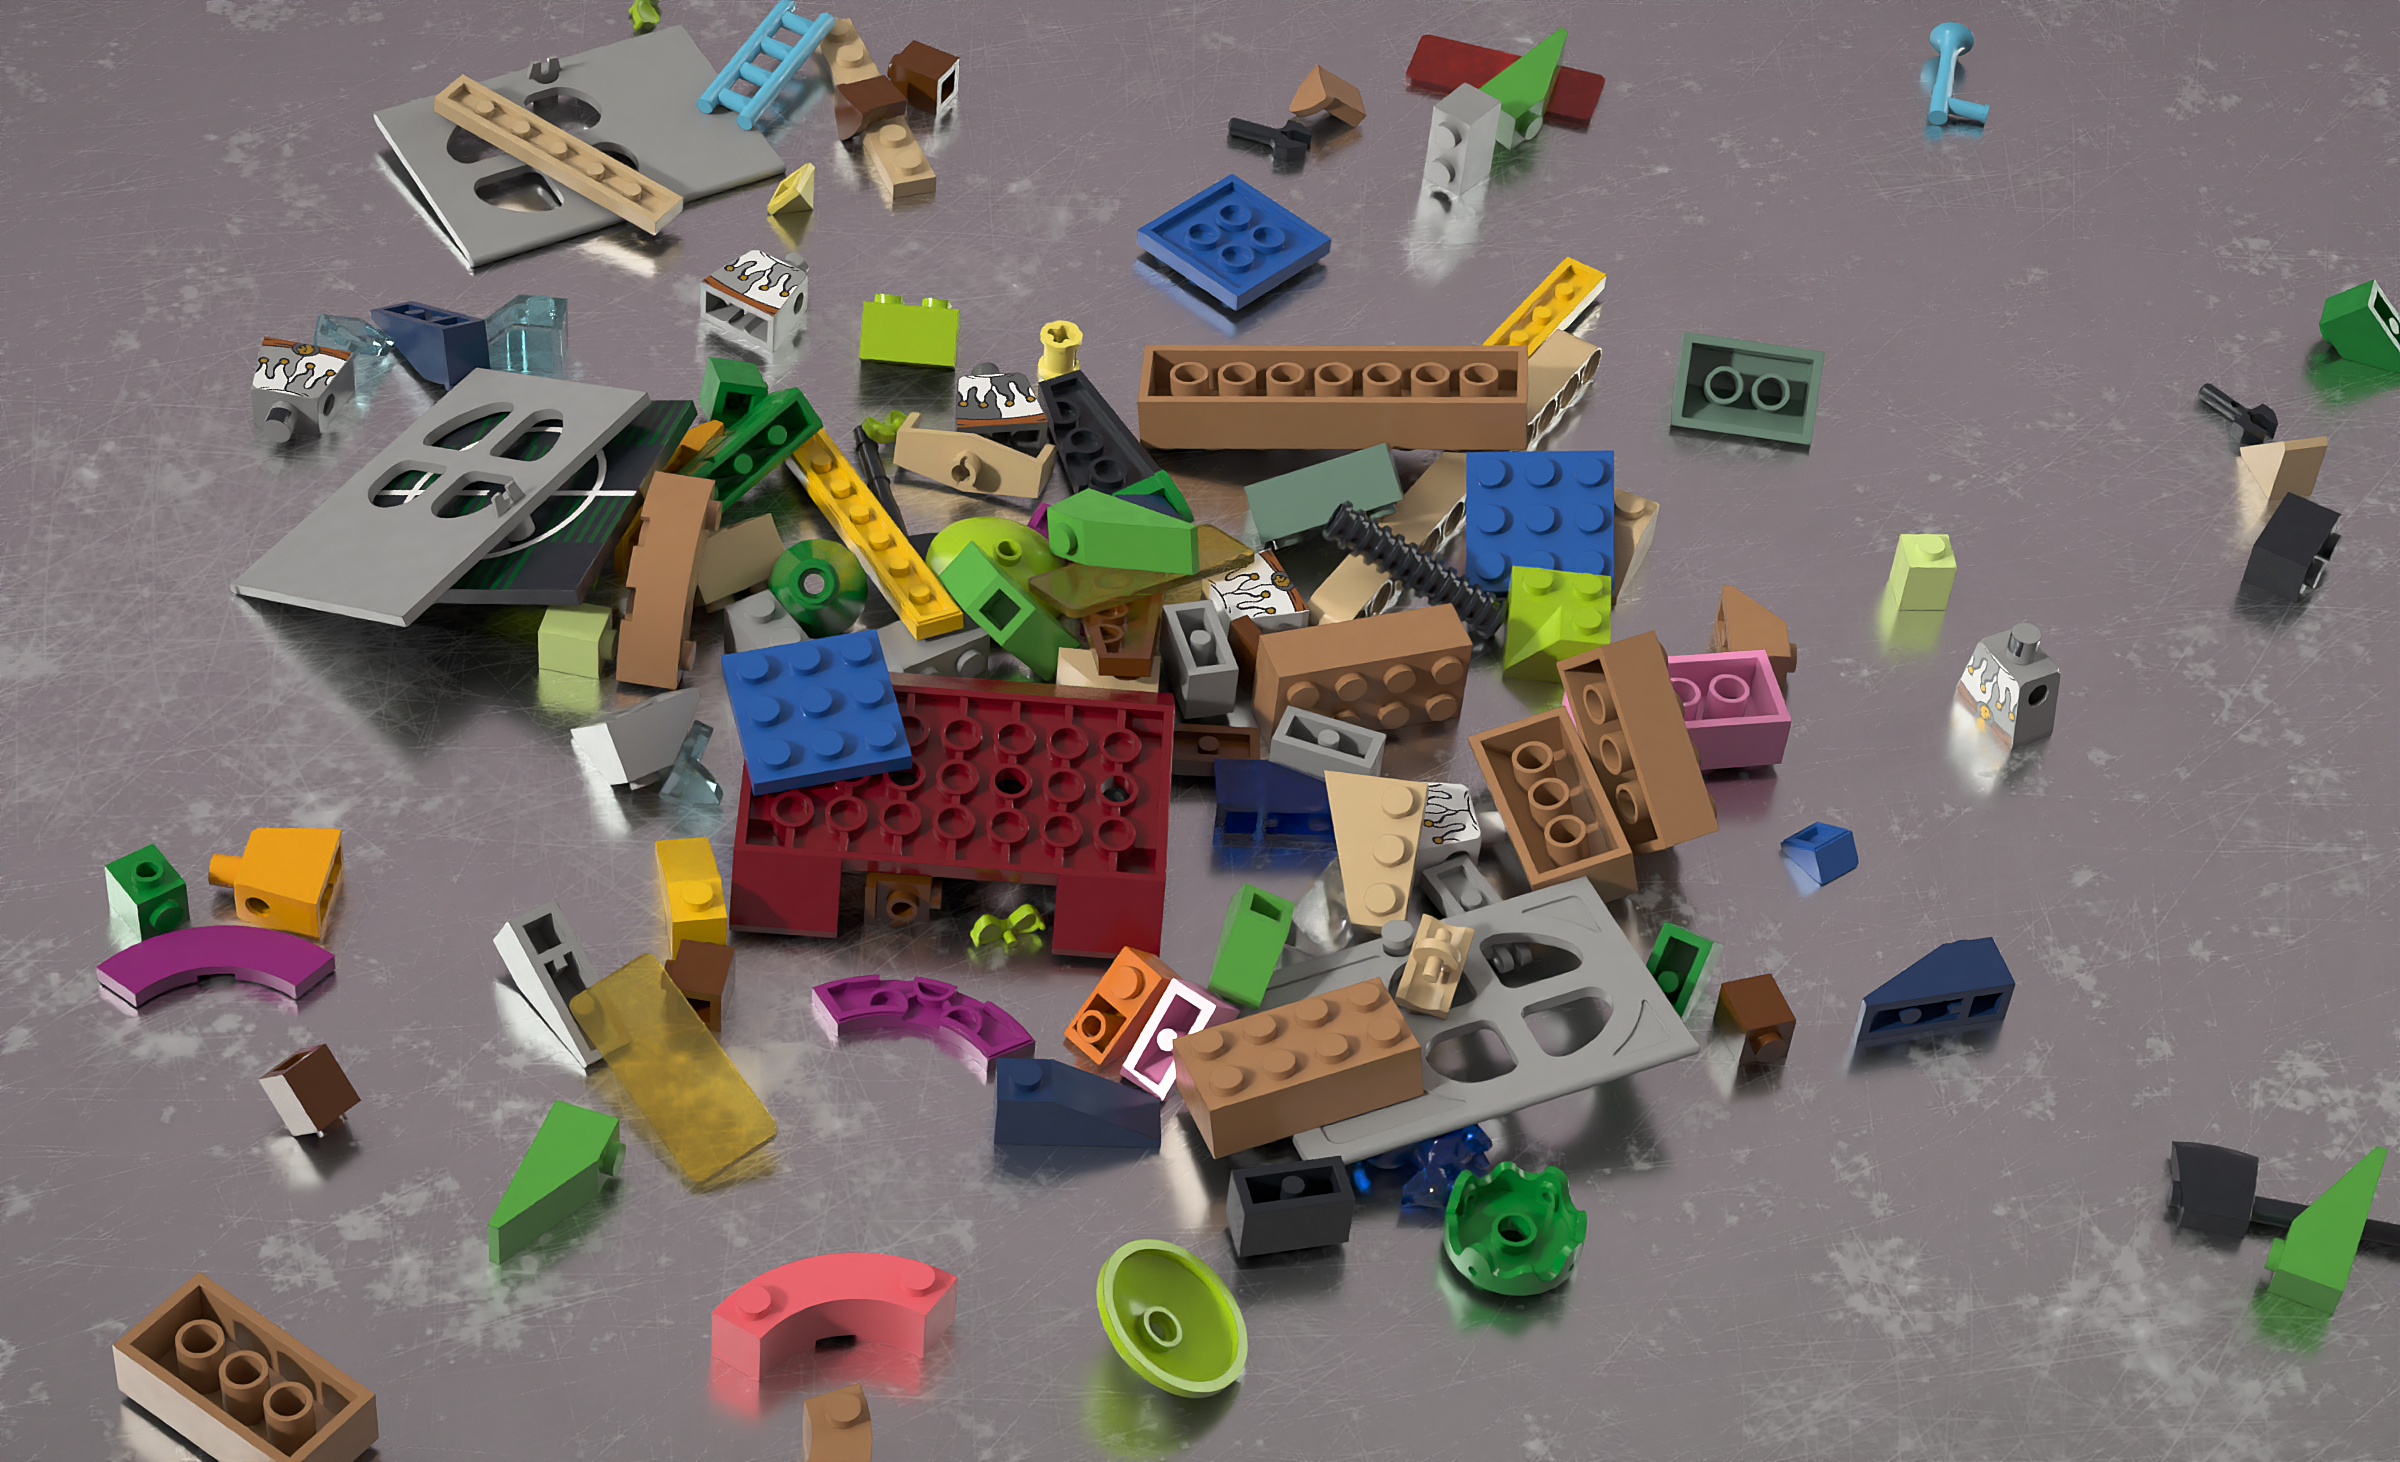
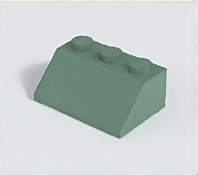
M1684 332L1680 336L1673 383L1670 426L1811 446L1825 352Z
M1388 443L1379 444L1244 487L1261 544L1273 541L1275 550L1303 542L1301 532L1312 528L1320 527L1321 533L1324 535V528L1335 509L1347 500L1353 503V510L1357 511L1361 508L1367 512L1368 519L1372 517L1380 518L1396 513L1395 503L1405 500L1391 446Z

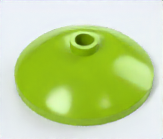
M972 517L947 526L931 542L925 558V564L936 578L972 540L1055 619L1059 620L1065 612L1072 590L1069 581V568L1064 558L1050 553L1049 540L1034 529L1005 518ZM941 583V585L944 587V589L947 591V593H948V594L950 595V597L953 599V596L949 593V591H948V590L945 588V586Z
M1138 1239L1128 1242L1117 1249L1106 1260L1100 1270L1097 1281V1303L1101 1321L1111 1344L1135 1373L1162 1390L1189 1398L1213 1396L1227 1388L1239 1376L1245 1365L1248 1351L1245 1322L1240 1308L1228 1287L1204 1261L1178 1245L1158 1239Z

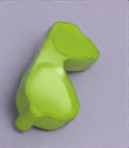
M635 0V3L628 10L635 21L634 29L637 31L641 28L650 30L659 23L660 17L652 6H656L661 0Z
M892 410L885 417L884 424L873 417H866L861 427L866 435L879 444L896 441L897 430L908 416L900 411Z
M1025 904L1012 912L1004 920H1000L991 914L982 915L976 921L970 936L976 947L1004 938L1008 947L1013 948L1018 944L1015 935L1031 933L1039 928L1043 931L1046 929V925L1037 908L1031 904Z

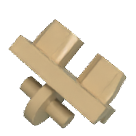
M1423 914L1395 996V1004L1405 1007V1010L1410 1014L1432 1015L1446 1020L1475 930L1468 927L1447 925L1433 916Z

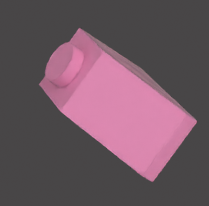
M1173 978L1119 1073L1153 1096L1160 1098L1161 1101L1167 1102L1178 1091L1172 1039L1234 1021L1240 1010L1198 983Z

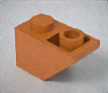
M1124 946L1063 1034L1099 1066L1106 1067L1133 1049L1173 978L1184 979L1156 955Z

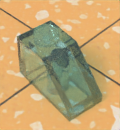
M519 294L484 319L490 367L552 373L563 372L568 347L567 298Z

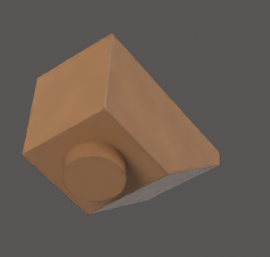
M1722 585L1715 616L1719 653L1765 650L1780 691L1783 693L1787 673H1794L1797 664L1796 643H1789L1786 622L1734 586Z

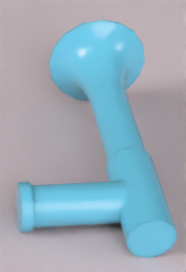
M1955 22L1939 24L1930 33V43L1941 55L1928 119L1932 124L1942 125L1946 123L1948 114L1977 120L1985 124L1990 105L1952 98V83L1958 56L1965 55L1974 46V36L1971 30L1962 24Z

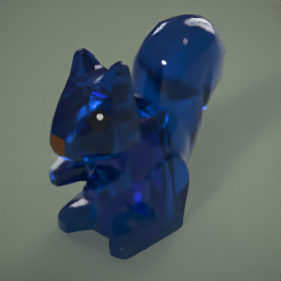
M1474 1124L1365 1160L1370 1165L1379 1169H1395L1410 1162L1418 1173L1402 1187L1404 1195L1401 1199V1205L1404 1207L1413 1205L1445 1207L1448 1205L1456 1179L1462 1171L1468 1169L1465 1166L1466 1163L1472 1164L1479 1170H1485L1490 1167V1162L1484 1152L1489 1151L1493 1147V1143L1478 1124Z

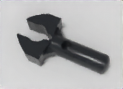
M1236 117L1231 118L1228 123L1227 129L1229 134L1270 145L1274 149L1273 159L1279 161L1294 162L1304 160L1306 149H1311L1312 133L1302 123L1288 120L1286 125L1279 129Z
M2211 383L2204 384L2198 391V397L2233 421L2229 435L2238 442L2253 446L2263 444L2266 435L2271 439L2274 438L2278 420L2275 412L2262 403L2253 409L2246 408Z

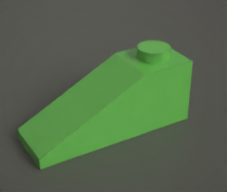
M1562 27L1479 88L1484 93L1501 101L1495 140L1509 150H1512L1525 139H1532L1542 126L1543 116L1563 63L1568 31Z
M1090 488L1047 507L1051 554L1092 567L1194 575L1200 572L1198 527L1194 524Z
M555 1100L488 1223L490 1262L501 1264L598 1197L608 1177H616L626 1154V1145L620 1143L619 1118Z
M2376 1146L2293 1220L2285 1240L2274 1237L2264 1265L2265 1269L2273 1271L2267 1292L2333 1315L2349 1277L2388 1149Z

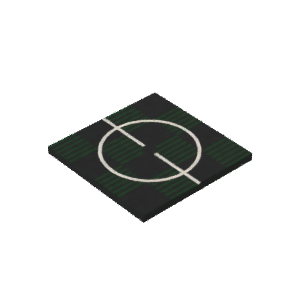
M651 400L652 403L530 514L535 525V531L529 537L516 542L508 541L506 537L502 539L434 603L581 605L644 503L655 471L663 472L698 415L693 400ZM511 412L494 413L469 422L446 434L431 446L458 451L470 449ZM547 419L536 423L499 457L527 462L542 458L558 441L562 433L563 421L560 419ZM419 470L406 471L395 477L374 497L372 503L377 507L383 508L407 503L419 496L442 474ZM485 481L472 482L439 510L436 517L456 518L480 511L492 504L491 498L497 492L503 494L506 491L505 485Z

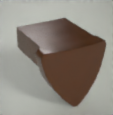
M885 75L836 85L834 106L840 139L846 140L859 136L869 123L905 115L908 100Z
M1244 615L1230 621L1227 640L1239 668L1237 683L1252 698L1259 636L1264 634L1248 615Z

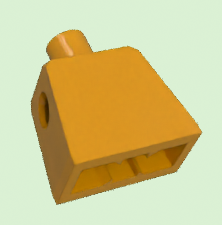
M257 828L251 831L242 857L219 853L213 854L208 873L209 885L234 888L236 914L242 921L320 941L344 868L342 830L334 828Z

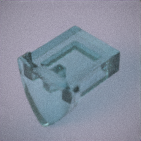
M320 314L316 323L313 345L353 352L354 359L359 354L387 357L394 339L361 318Z
M696 719L694 720L686 734L675 764L670 765L658 794L660 798L692 808L719 807L724 793L713 775L700 763L714 728Z

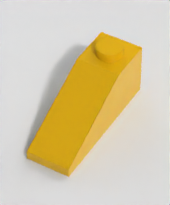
M708 837L655 841V853L671 960L676 959L682 939L727 946V914L721 877Z

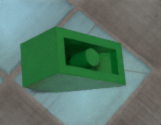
M2375 279L2326 298L2321 320L2319 321L2320 332L2324 340L2328 344H2333L2343 359L2400 374V315Z
M1664 922L1646 967L1685 1024L1705 991L1724 944L1678 924Z

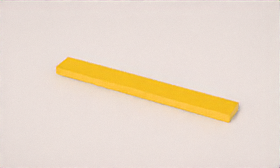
M823 428L784 460L849 550L856 555L863 569L916 641L963 628L962 611Z

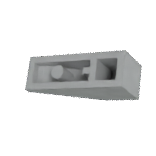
M556 899L506 922L493 939L494 944L518 988L584 1068L634 1043Z

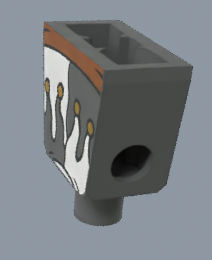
M985 362L975 366L971 375H964L957 379L955 432L974 433L1034 458L1038 457L1047 443L1048 420L1026 375L1020 372L1000 373L999 368L995 364Z

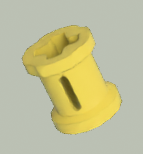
M1058 320L1047 323L1042 327L1040 341L1044 345V355L1039 359L1038 372L1044 380L1080 369V363L1076 355L1077 349L1082 345L1083 333L1076 324Z

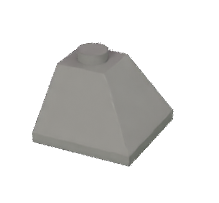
M698 686L661 693L573 728L571 732L574 740L610 785L629 783L631 790L660 780L658 770L675 764L702 695Z

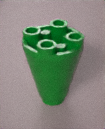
M821 538L800 541L783 551L771 568L767 589L771 591L811 639L837 636L853 627L864 611L868 596L866 572L856 555L840 543ZM811 574L820 575L824 580V588L818 594H811L804 587L805 579Z

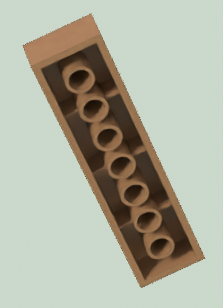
M1145 345L1137 400L1140 443L1144 448H1157L1160 450L1207 449L1213 451L1221 449H1254L1259 451L1269 449H1302L1305 451L1350 449L1360 451L1383 443H1388L1391 449L1400 451H1412L1415 449L1448 451L1495 450L1500 452L1527 450L1528 346Z

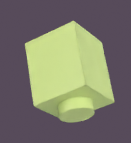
M1900 534L1889 576L1898 610H1946L1957 571L1948 534Z
M582 603L581 605H549L538 630L539 668L599 679L606 659L613 661L618 649L619 631L612 629V608Z

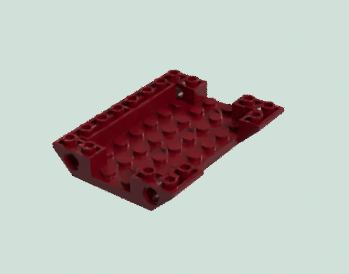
M889 672L912 754L911 768L754 796L744 759L733 850L729 930L837 938L842 870L1057 886L1052 954L1116 959L1124 946H1128L1160 957L1166 885L1175 714L1173 693ZM898 772H910L918 780L912 785L900 786L892 782L890 777ZM1004 780H1015L1020 782L1024 789L1016 794H1007L1000 791L996 785ZM1109 788H1121L1127 791L1131 797L1123 802H1113L1108 800L1103 795V792Z

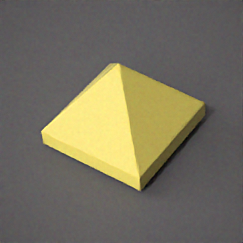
M806 163L780 182L767 206V211L771 215L813 209L815 166L811 163Z

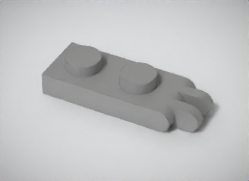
M1466 854L1421 871L1419 886L1444 918L1503 901ZM1529 942L1496 944L1482 951L1486 960H1490L1502 974L1513 970L1514 962L1521 967L1532 961V954L1527 946Z

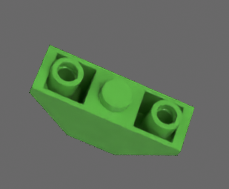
M972 540L937 577L961 608L1004 649L1046 681H1049L1057 672L1059 647L1079 649L1082 645L1075 636Z
M1245 883L1232 896L1228 904L1207 990L1218 994L1229 1003L1242 1004L1257 1011L1289 933L1295 903Z

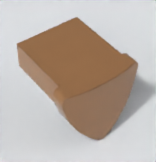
M1317 64L1298 88L1289 111L1299 117H1306L1324 109L1356 127L1367 116L1359 89Z

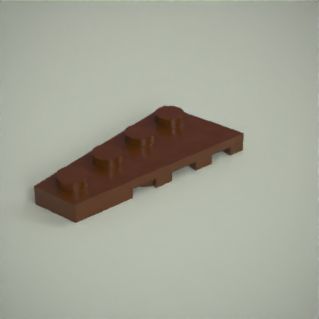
M1069 562L1070 585L1098 675L1113 676L1124 681L1135 680L1140 677H1151L1168 586V573L1092 567Z

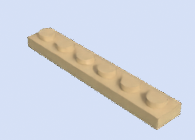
M835 19L834 27L814 50L833 88L835 89V86L838 84H848L881 76L851 19ZM903 115L867 125V128L859 136L892 199L936 191V175Z
M463 74L434 97V112L654 236L683 211L682 196Z

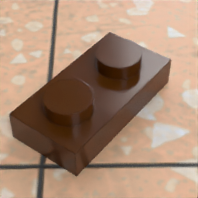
M1174 723L1171 774L1259 779L1261 766L1260 728Z

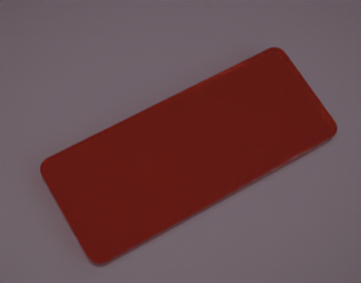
M1426 34L1420 38L1406 71L1405 82L1410 86L1448 95L1463 83L1479 89L1522 56ZM1561 66L1543 117L1578 126L1590 125L1604 89L1605 78L1599 74Z

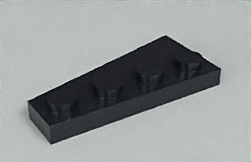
M1080 369L1038 382L1037 397L1047 416L1049 428L1075 494L1090 488L1112 496L1113 493L1154 476V473L1162 470Z

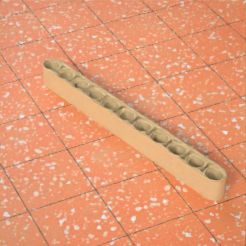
M1557 329L1528 360L1527 450H1510L1506 452L1528 451L1593 378L1602 356V349ZM1445 450L1404 494L1405 500L1395 504L1397 512L1384 516L1378 526L1383 528L1385 525H1388L1392 528L1391 534L1394 536L1399 533L1405 536V543H1416L1419 552L1427 550L1431 553L1432 558L1466 520V452L1500 451ZM1349 554L1314 592L1307 603V607L1310 610L1308 627L1380 615L1404 589L1402 588V581H1391L1388 572L1380 574L1376 571L1377 565L1374 563L1367 566L1363 563V556L1359 555L1355 558Z

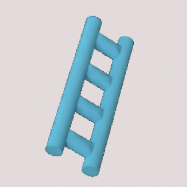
M780 0L696 102L698 109L703 113L709 114L717 105H721L740 113L736 119L737 124L744 130H750L834 27V17L829 13H822L814 22L793 13L796 9V4L793 0ZM780 28L803 36L794 47L772 38ZM759 53L782 61L774 72L751 64ZM739 78L761 87L753 98L730 89Z

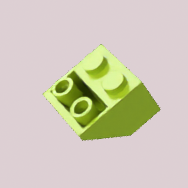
M875 294L874 302H863L859 349L860 362L955 370L961 322L959 309H952L951 301L944 299L922 298V306L905 305L902 296Z

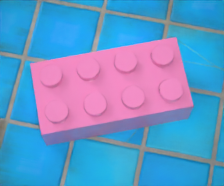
M1765 650L1668 656L1667 670L1674 691L1678 693L1684 705L1685 715L1683 719L1690 740L1699 751L1701 758L1700 770L1782 763L1792 720ZM1564 691L1562 706H1566L1579 735L1566 692Z

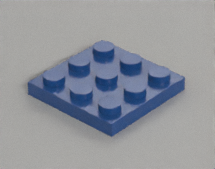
M1230 174L1139 228L1136 244L1237 311L1329 254L1331 238L1234 174Z
M1614 450L1466 452V576L1470 578L1469 584L1479 583L1483 586L1482 592L1485 594L1491 591L1496 595V598H1507L1512 566L1611 576V596H1615Z
M876 629L721 655V669L754 796L911 768L912 754Z

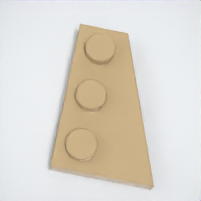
M1324 770L1351 930L1381 934V929L1387 922L1392 920L1407 921L1429 794L1428 783Z

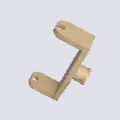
M914 411L908 415L897 430L893 464L963 492L1038 498L1050 480L1055 466V461H1053L1054 455L1057 454V446L1045 444L1038 457L1034 458L974 433L920 429L919 425L923 421V414Z

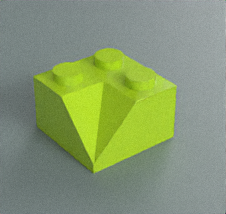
M1512 566L1506 600L1509 603L1508 614L1504 620L1503 677L1563 684L1556 665L1557 662L1611 644V576Z

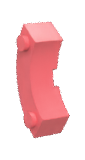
M848 1252L825 1254L791 1262L763 1273L744 1284L712 1311L711 1355L758 1382L789 1358L815 1348L816 1340L833 1336L852 1335L855 1342H869L892 1346L923 1359L955 1321L958 1277L926 1263L878 1253Z

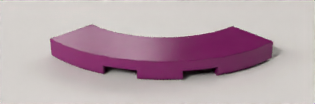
M216 925L173 931L147 939L113 955L98 965L96 972L98 981L138 1007L159 993L187 983L197 982L200 975L234 974L237 980L261 983L298 999L336 969L335 955L299 937L259 927Z
M880 974L844 978L812 987V1001L837 1037L851 1032L875 1028H900L920 1031L944 1039L959 1047L976 1060L986 1073L996 1070L997 1058H1026L1035 1054L1036 1041L1010 1014L990 1001L984 1004L972 997L959 993L958 986L918 976L914 977V981L880 980Z

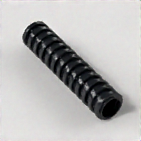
M1347 500L1335 509L1324 528L1325 539L1328 541L1333 538L1336 539L1337 546L1341 549L1345 547L1350 548V555L1355 558L1359 555L1363 556V563L1367 566L1374 563L1377 565L1376 571L1378 573L1388 572L1391 581H1402V588L1407 591L1413 588L1415 596L1419 599L1424 596L1427 597V603L1430 606L1452 603L1461 622L1465 621L1467 623L1466 628L1471 632L1476 629L1479 630V636L1482 639L1486 640L1492 637L1501 627L1508 614L1509 603L1504 599L1499 602L1496 601V595L1491 591L1485 594L1482 592L1483 586L1479 583L1469 584L1470 578L1466 575L1458 577L1457 570L1454 567L1444 568L1443 560L1437 558L1433 561L1430 559V552L1427 550L1419 552L1418 545L1414 542L1405 543V536L1400 533L1394 536L1391 534L1392 528L1388 525H1385L1383 528L1378 526L1379 520L1377 518L1367 519L1365 517L1366 512L1360 508L1357 511L1352 509V502Z

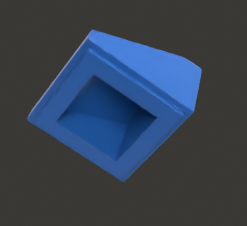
M1815 822L1780 843L1782 851L1821 884H1827L1854 869L1859 863L1853 832L1845 828Z

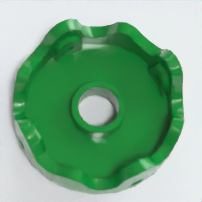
M1505 1161L1498 1164L1492 1172L1480 1179H1477L1476 1175L1470 1170L1465 1169L1456 1179L1448 1201L1443 1223V1243L1449 1259L1457 1270L1471 1282L1482 1288L1503 1295L1527 1296L1541 1294L1556 1288L1568 1279L1579 1264L1586 1237L1587 1213L1584 1210L1578 1211L1575 1208L1570 1197L1569 1181L1565 1173L1555 1166H1549L1541 1173H1530L1520 1169L1512 1162ZM1516 1230L1527 1239L1522 1242H1511L1504 1239L1500 1232Z

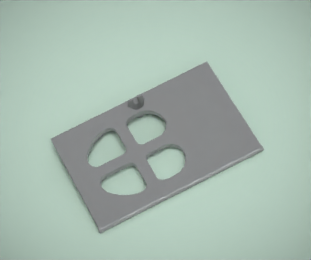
M682 24L560 59L556 55L549 56L546 63L541 64L540 60L532 61L529 68L478 82L528 110L526 106L531 102L543 106L554 104L558 99V95L575 97L589 103L599 112L601 116L599 122L591 128L572 133L571 135L599 151L609 150L626 155L635 163L640 174L682 196L683 203L778 175L787 170L786 164L781 160L756 124L750 130H744L737 124L736 119L740 113L721 105H717L709 114L703 113L698 109L696 105L697 100L719 74ZM438 94L374 112L375 123L473 268L627 221L509 153L469 164L454 160L447 150L462 127L434 112V97ZM528 172H537L545 178L562 205L548 211H515L490 205L481 200L475 191L487 184Z
M477 367L232 582L230 589L235 594L408 627L502 539L506 537L508 541L516 542L529 537L535 531V525L530 514L652 403L648 392ZM511 412L470 449L458 451L431 446L446 434L469 422L494 413ZM547 419H560L563 421V429L558 441L542 458L527 462L499 457L536 423ZM419 470L442 474L419 496L407 503L388 508L377 507L372 503L374 497L395 477L406 471ZM485 481L505 485L506 491L503 494L497 492L491 498L492 504L480 511L456 518L436 517L439 510L472 482Z
M1583 876L1439 920L1447 925L1468 927L1475 930L1461 973V977L1475 999L1470 1003L1451 1008L1446 1020L1432 1015H1414L1399 1009L1421 1046L1424 1095L1290 1136L1302 1160L1341 1155L1345 1166L1699 1054L1700 1046L1588 878ZM1392 920L1383 925L1381 929L1382 938L1274 970L1257 1011L1242 1004L1230 1003L1240 1010L1236 1020L1379 976L1390 993L1395 981L1403 975L1419 927L1413 928L1409 922L1404 920ZM1502 943H1539L1568 950L1574 953L1582 961V964L1579 968L1522 987L1508 988L1499 981L1482 951L1489 946ZM1585 997L1601 998L1611 1006L1613 1013L1599 1035L1586 1046L1566 1056L1556 1057L1546 1054L1524 1021V1018L1530 1014ZM1487 1029L1494 1031L1498 1035L1517 1067L1506 1075L1478 1083H1464L1451 1080L1439 1074L1429 1065L1427 1056L1431 1049L1441 1042Z

